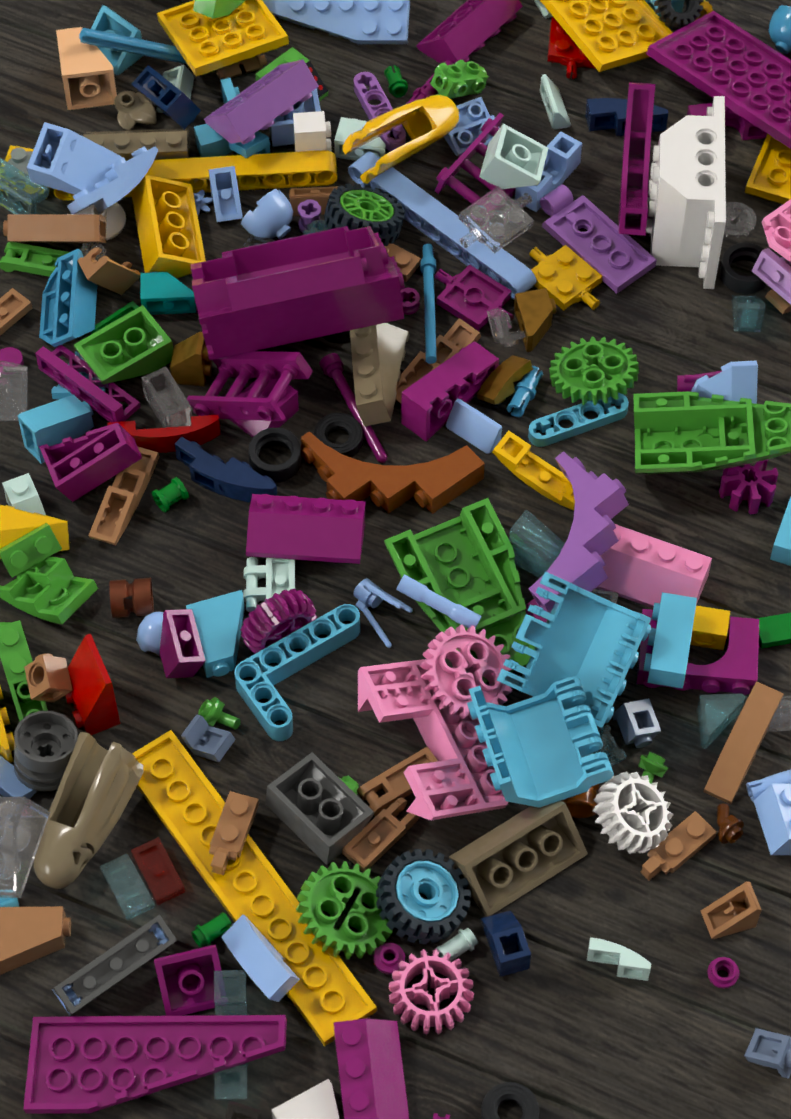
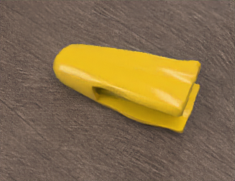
M432 95L425 99L415 100L367 121L361 130L348 136L343 145V152L347 154L403 124L412 141L385 154L376 162L374 167L365 171L360 176V179L363 183L368 184L381 173L452 131L459 121V110L450 98L442 95Z

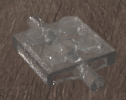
M499 186L491 190L460 212L459 220L468 227L470 232L460 238L461 245H464V248H468L475 241H479L494 253L502 249L533 226L534 220L522 209L532 202L531 196H528V193H524L521 197L514 200Z

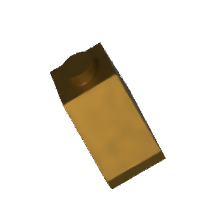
M546 288L515 294L514 312L527 352L533 351L551 327L552 315L556 314L554 298H549Z

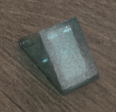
M732 296L733 330L761 332L765 302L759 296Z
M742 693L700 695L697 715L700 742L704 749H707L741 713L746 701V696Z

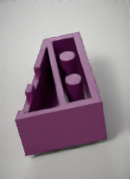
M119 423L88 431L86 436L76 439L71 437L62 439V443L53 446L47 444L39 446L55 487L72 502L142 459L134 438Z

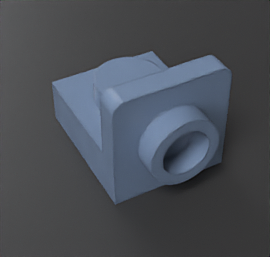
M756 1028L745 1053V1058L748 1062L777 1069L782 1077L789 1078L791 1075V1037Z

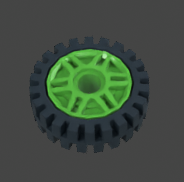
M345 184V187L342 185L338 186L337 189L334 188L332 193H330L324 218L325 224L328 225L329 229L348 226L349 230L371 226L373 233L379 234L383 245L388 246V243H394L400 234L405 211L402 209L401 203H397L398 200L396 198H390V194L387 192L382 194L379 188L372 190L369 185H365V188H363L361 184H355L354 187L351 184Z

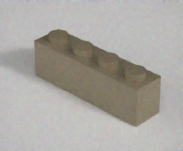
M388 323L350 330L356 407L364 427L388 422L392 418L397 395L396 385L400 381L401 362L405 358L406 352L404 348L409 339V332Z

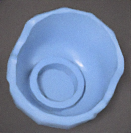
M152 612L138 626L136 641L142 651H151L160 656L164 612Z

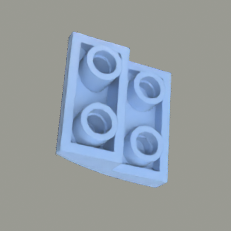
M481 97L457 105L459 121L456 127L444 136L456 156L462 155L482 133L481 128L489 118L492 120L495 118L494 115H489ZM491 136V137L484 143L486 146H487L488 143L491 141V139L493 138V136Z

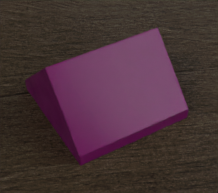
M216 945L154 959L166 1016H182L229 1004Z

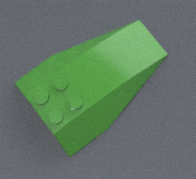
M697 392L633 394L636 475L719 470L747 465L791 452V404L765 401L764 405L754 404L748 398H740L739 402L724 400L723 395L712 394L711 398L699 397Z
M488 498L462 508L459 517L413 535L410 529L384 540L401 578L405 574L453 603L460 604L481 615L482 617L475 628L476 634L485 629V638L489 639L492 636H496L493 644L495 646L504 645L500 653L502 655H510V658L507 660L511 659L523 667L527 666L531 656L525 653L521 654L511 647L515 641L532 650L535 649V646L515 638L526 615V605L520 588L519 573L516 570L514 550ZM416 601L441 632L445 633L451 626L454 630L460 626V624L451 620L449 616L423 602ZM470 650L471 655L475 659H478L476 653L473 650ZM482 676V680L484 683L489 682L485 677Z

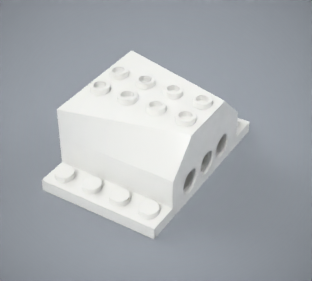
M714 96L712 107H707L706 116L687 115L660 134L659 143L654 145L653 162L655 163H651L650 178L652 180H649L648 196H650L648 197V217L651 218H647L646 233L651 234L650 254L657 260L656 265L699 267L698 276L703 278V289H714L726 224L725 96Z

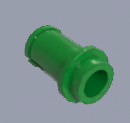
M389 66L384 71L389 84V93L397 98L403 97L407 93L408 84L403 80L398 66H393L395 73L392 67Z
M222 912L202 926L196 925L191 935L198 947L211 946L213 940L226 933L232 926L231 921Z

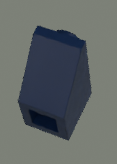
M511 910L481 918L499 977L530 969L531 952L522 926Z

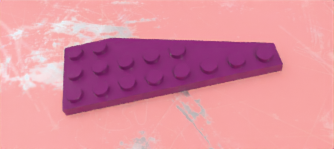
M286 1015L33 1017L23 1110L26 1114L92 1113L285 1051Z

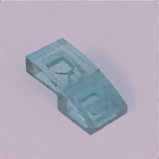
M127 853L99 866L127 921L155 908V904Z

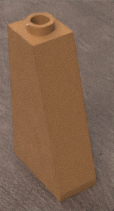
M8 214V220H4L3 223L4 236H8L9 242L106 244V217L99 214Z

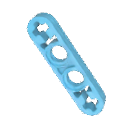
M618 393V400L609 397L606 404L602 399L598 400L597 405H594L592 400H590L585 405L581 403L538 418L529 425V441L535 446L543 447L621 420L627 415L628 398ZM614 403H615L616 406H621V407H620V409H617L615 406H612V407H611V404H614ZM586 411H594L598 414V417L591 420L587 419L583 414ZM566 419L570 420L573 426L562 428L558 423ZM540 430L545 435L542 436L540 433H536V431Z

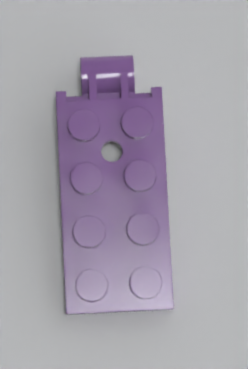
M560 185L540 199V205L544 212L552 216L542 223V227L563 246L567 245L603 276L602 281L616 294L656 266L657 260L628 234H619L618 225L584 195L573 201V195L568 187ZM585 228L587 231L581 232L578 229Z

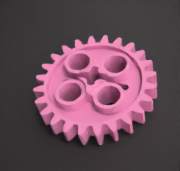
M462 624L455 630L451 626L445 633L440 632L435 636L436 640L433 639L428 643L430 649H427L422 654L428 660L420 664V667L428 670L421 675V679L429 680L430 682L424 689L434 691L430 700L433 701L439 698L441 700L439 709L441 710L446 706L450 707L449 716L459 711L461 720L468 715L472 719L467 702L472 701L469 689L480 686L486 702L497 705L504 704L507 701L506 696L512 692L508 685L497 681L501 669L509 672L512 670L503 665L505 660L510 658V655H502L500 653L504 647L503 644L498 646L493 644L496 636H492L489 639L485 638V629L476 634L474 625L469 627L467 631ZM470 650H473L476 653L478 659H475L471 655ZM445 659L451 661L453 668L446 664ZM482 676L489 681L490 686L483 682ZM457 685L463 688L465 695L458 691Z

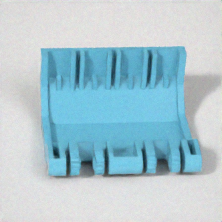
M544 572L540 584L559 592V595L540 587L537 588L536 593L540 597L555 602L552 611L549 613L539 606L530 604L528 611L547 619V622L545 623L530 615H525L515 638L535 646V649L532 650L514 641L511 647L521 654L525 653L531 656L526 668L519 665L516 661L506 659L503 664L504 666L523 675L520 677L501 669L497 681L535 697L544 694L554 682L576 676L580 679L583 692L586 695L585 702L580 705H589L596 726L603 728L604 724L608 723L613 716V703L617 695L620 696L625 689L627 682L625 676L629 668H633L638 660V647L641 641H645L650 633L651 625L649 623L651 618L604 599L553 574Z
M572 676L554 682L544 694L509 706L486 702L480 686L469 689L472 701L467 702L472 719L478 718L480 723L474 727L480 743L486 742L487 748L482 750L487 766H494L495 772L490 774L495 791L502 790L506 801L540 808L587 792L591 786L606 782L614 776L607 754L596 752L602 749L603 742L589 705H580L585 702L586 695L583 692V687L578 677Z

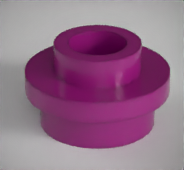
M394 943L380 945L374 953L375 966L379 971L386 974H392L394 970L399 971V963L401 960L405 961L403 949ZM391 953L395 958L392 961H387L384 959V956Z
M719 957L710 963L707 971L708 978L716 987L730 988L735 985L739 978V968L730 958ZM724 970L729 976L722 978L717 972Z

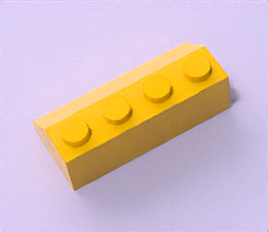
M146 174L132 192L145 273L168 272L175 278L192 274L191 264L206 261L192 184Z

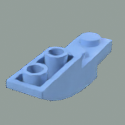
M144 146L131 153L133 158L126 161L123 157L110 164L112 169L104 174L106 176L104 180L94 185L96 188L94 191L89 193L85 189L73 196L75 201L67 206L71 214H76L93 204L98 213H101L121 200L146 175L157 155V147L154 146L147 150Z

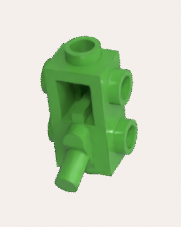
M458 60L454 65L439 64L434 71L430 84L439 92L437 95L455 98L481 93L486 86L488 75L486 70L477 63Z

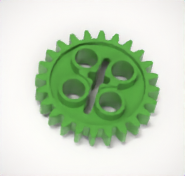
M591 337L590 342H586L581 338L580 344L577 345L574 342H570V349L562 347V354L555 353V360H551V368H549L551 385L555 387L556 393L562 392L563 399L571 396L572 403L582 399V405H585L588 400H592L593 404L597 405L598 400L601 399L605 404L608 403L609 397L618 400V393L626 395L627 388H634V381L638 380L639 368L636 354H632V348L625 349L624 342L616 345V339L608 343L605 337H602L600 341H596L595 337Z
M346 861L338 869L335 862H331L328 870L323 865L320 866L317 873L312 872L303 883L302 891H300L297 897L300 903L296 911L303 913L298 923L308 924L303 932L304 935L313 933L315 937L311 943L316 944L321 941L323 943V952L331 947L333 948L334 957H337L340 951H344L346 959H350L353 952L360 959L366 951L370 955L373 954L376 948L383 945L386 941L385 939H388L391 935L392 930L386 926L389 920H382L380 916L382 909H377L376 904L379 898L376 897V890L381 877L377 876L371 879L369 877L371 869L368 868L364 873L359 872V864L356 863L353 869H349ZM335 887L340 888L344 893L338 892ZM358 890L359 894L339 930H335L334 925L345 908L346 903L353 891ZM362 903L367 904L371 909L364 907ZM322 911L328 912L331 917L325 916ZM348 926L355 928L358 931V933H355L352 930H350Z

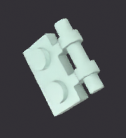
M247 558L243 577L246 580V589L243 591L246 611H254L259 601L271 598L274 593L280 594L283 590L289 591L295 588L294 559L266 558V565H258L257 558ZM260 578H266V587H258V580Z

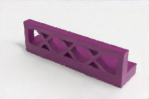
M59 345L52 352L43 346L36 352L38 367L42 372L82 402H87L94 411L109 422L126 421L141 407L139 401L113 382L102 384L86 362L63 345ZM63 355L65 358H67L69 360V365L65 363L63 360H61L59 357ZM79 372H86L89 375V380ZM99 387H106L109 390V395ZM125 401L129 406L123 410V405L119 402Z

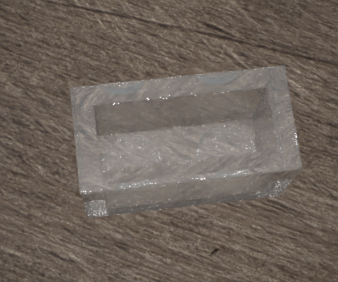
M167 367L141 377L144 397L163 428L191 426V405Z

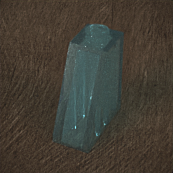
M527 510L524 511L510 529L509 541L514 550L515 564L541 578L544 572L557 559L565 543Z

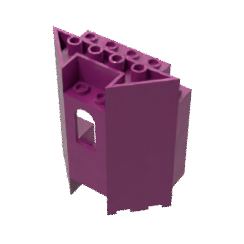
M348 226L222 252V258L191 264L192 288L210 360L404 319L401 289H405L402 272H400L394 256L389 257L383 242H381V238H379V234L373 233L371 226L349 230Z

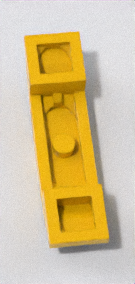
M508 430L493 449V454L506 468L532 489L548 499L574 510L575 500L572 484L564 474L530 451V444Z

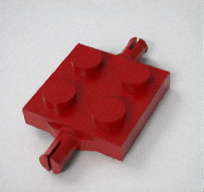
M552 17L547 62L560 63L567 66L566 77L570 79L571 72V79L577 77V68L579 67L595 68L556 19Z

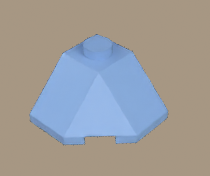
M757 361L729 362L721 367L722 372L711 378L705 375L697 379L691 392L699 393V397L711 398L712 394L723 395L724 400L738 402L740 398H748L752 400V403L757 404Z

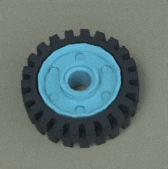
M414 849L412 853L407 851L400 857H396L384 871L376 890V897H379L376 902L377 909H382L380 916L382 920H389L386 926L390 930L396 927L398 929L396 935L401 938L405 934L408 935L407 941L414 943L419 939L420 944H427L430 940L433 944L447 938L462 923L471 902L468 901L471 897V892L466 889L469 883L467 878L461 879L463 872L460 868L454 870L452 868L455 864L453 860L449 859L446 863L443 861L444 854L438 852L436 856H433V850L426 849L424 853L421 852V849ZM419 893L424 894L428 900L423 899Z

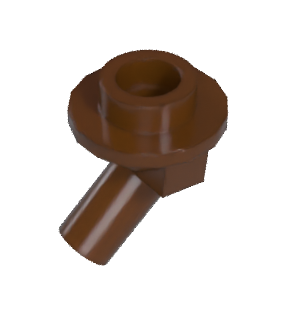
M719 804L717 806V825L720 828L718 832L719 841L722 844L728 842L732 844L743 835L744 822L733 815L729 816V806L727 804Z

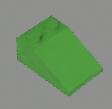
M143 305L74 344L75 350L102 384L154 373L171 363L174 351L172 340Z

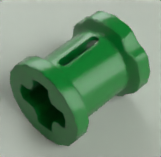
M177 477L173 478L171 483L162 489H155L151 492L155 503L164 513L170 510L169 507L181 499L186 500L189 498L187 489Z

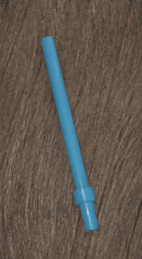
M425 244L423 245V258L420 261L424 280L426 362L433 364L437 361L434 291L436 259L433 257V246Z

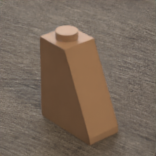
M63 906L0 907V975L65 948V937L71 936V918H66Z

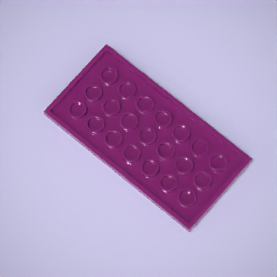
M715 11L648 46V56L712 98L714 96H725L726 107L791 149V60Z

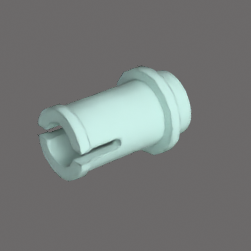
M469 928L465 930L459 929L456 936L441 946L436 947V949L439 951L441 958L449 952L451 954V962L467 950L473 951L478 941Z

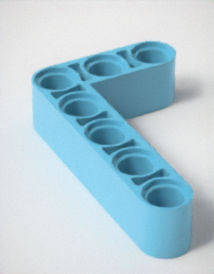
M343 604L243 660L236 666L234 672L236 689L266 733L273 740H287L293 733L292 712L274 685L354 640L360 633V612L354 605ZM344 621H351L352 623H350V624H344V623H342V622H344ZM319 635H327L328 637H326V638H319V637H317V636H319ZM294 649H303L302 652H293ZM270 663H278V664H279V665H277V666H275V667L268 666V664H270ZM246 677H253V678H254L253 680H250V681H244V680H243V679L246 678ZM263 698L269 699V701L266 703L258 702L260 699ZM278 720L285 721L282 725L274 724Z

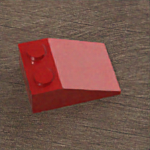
M85 635L68 666L73 691L64 697L67 704H74L76 710L72 712L77 728L83 727L85 733L93 735L121 723L112 681L92 635Z

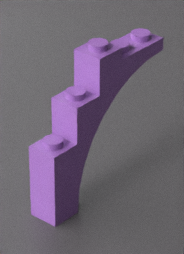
M563 451L555 459L564 476L572 484L575 500L574 520L565 545L557 559L546 572L591 592L608 578L603 569V566L606 564L600 555L619 541L613 531L616 526L611 519L629 504L624 496L626 489L618 479L612 480L605 473L599 477L592 471L587 473L584 465L577 457L572 459ZM541 577L529 588V591L537 605L543 608L544 611L551 613L555 602L540 597L536 590L540 587L556 595H559V592L540 584Z

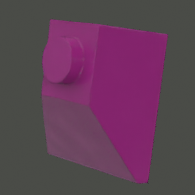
M270 379L259 398H268L278 379ZM256 380L242 391L238 397H247ZM288 385L277 403L286 417L284 421L229 420L252 438L262 430L280 428L299 411L298 391Z

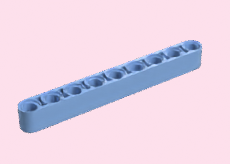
M368 151L348 167L350 177L357 184H361L363 188H365V185H369L372 190L379 188L382 194L387 192L390 194V198H396L398 200L397 203H401L403 206L402 209L405 211L404 219L466 266L472 265L512 291L511 299L515 300L516 293L527 292L536 284V277L527 266L393 167L372 179L368 184L363 183L360 176L365 171L374 167L380 159L376 154Z

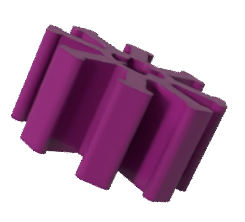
M768 459L759 461L754 466L747 464L723 469L719 494L721 498L731 495L730 509L737 512L741 502L747 500L749 506L748 513L757 514L760 501L765 503L766 507L772 504L778 471L777 468L766 471Z

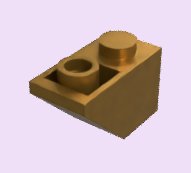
M198 332L174 346L170 366L173 384L205 386L206 377L211 376L213 362L209 360L203 332Z

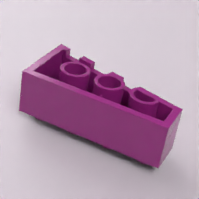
M475 341L462 348L458 353L401 392V424L427 442L447 423L457 398L468 403L477 395L488 376L499 366V358Z

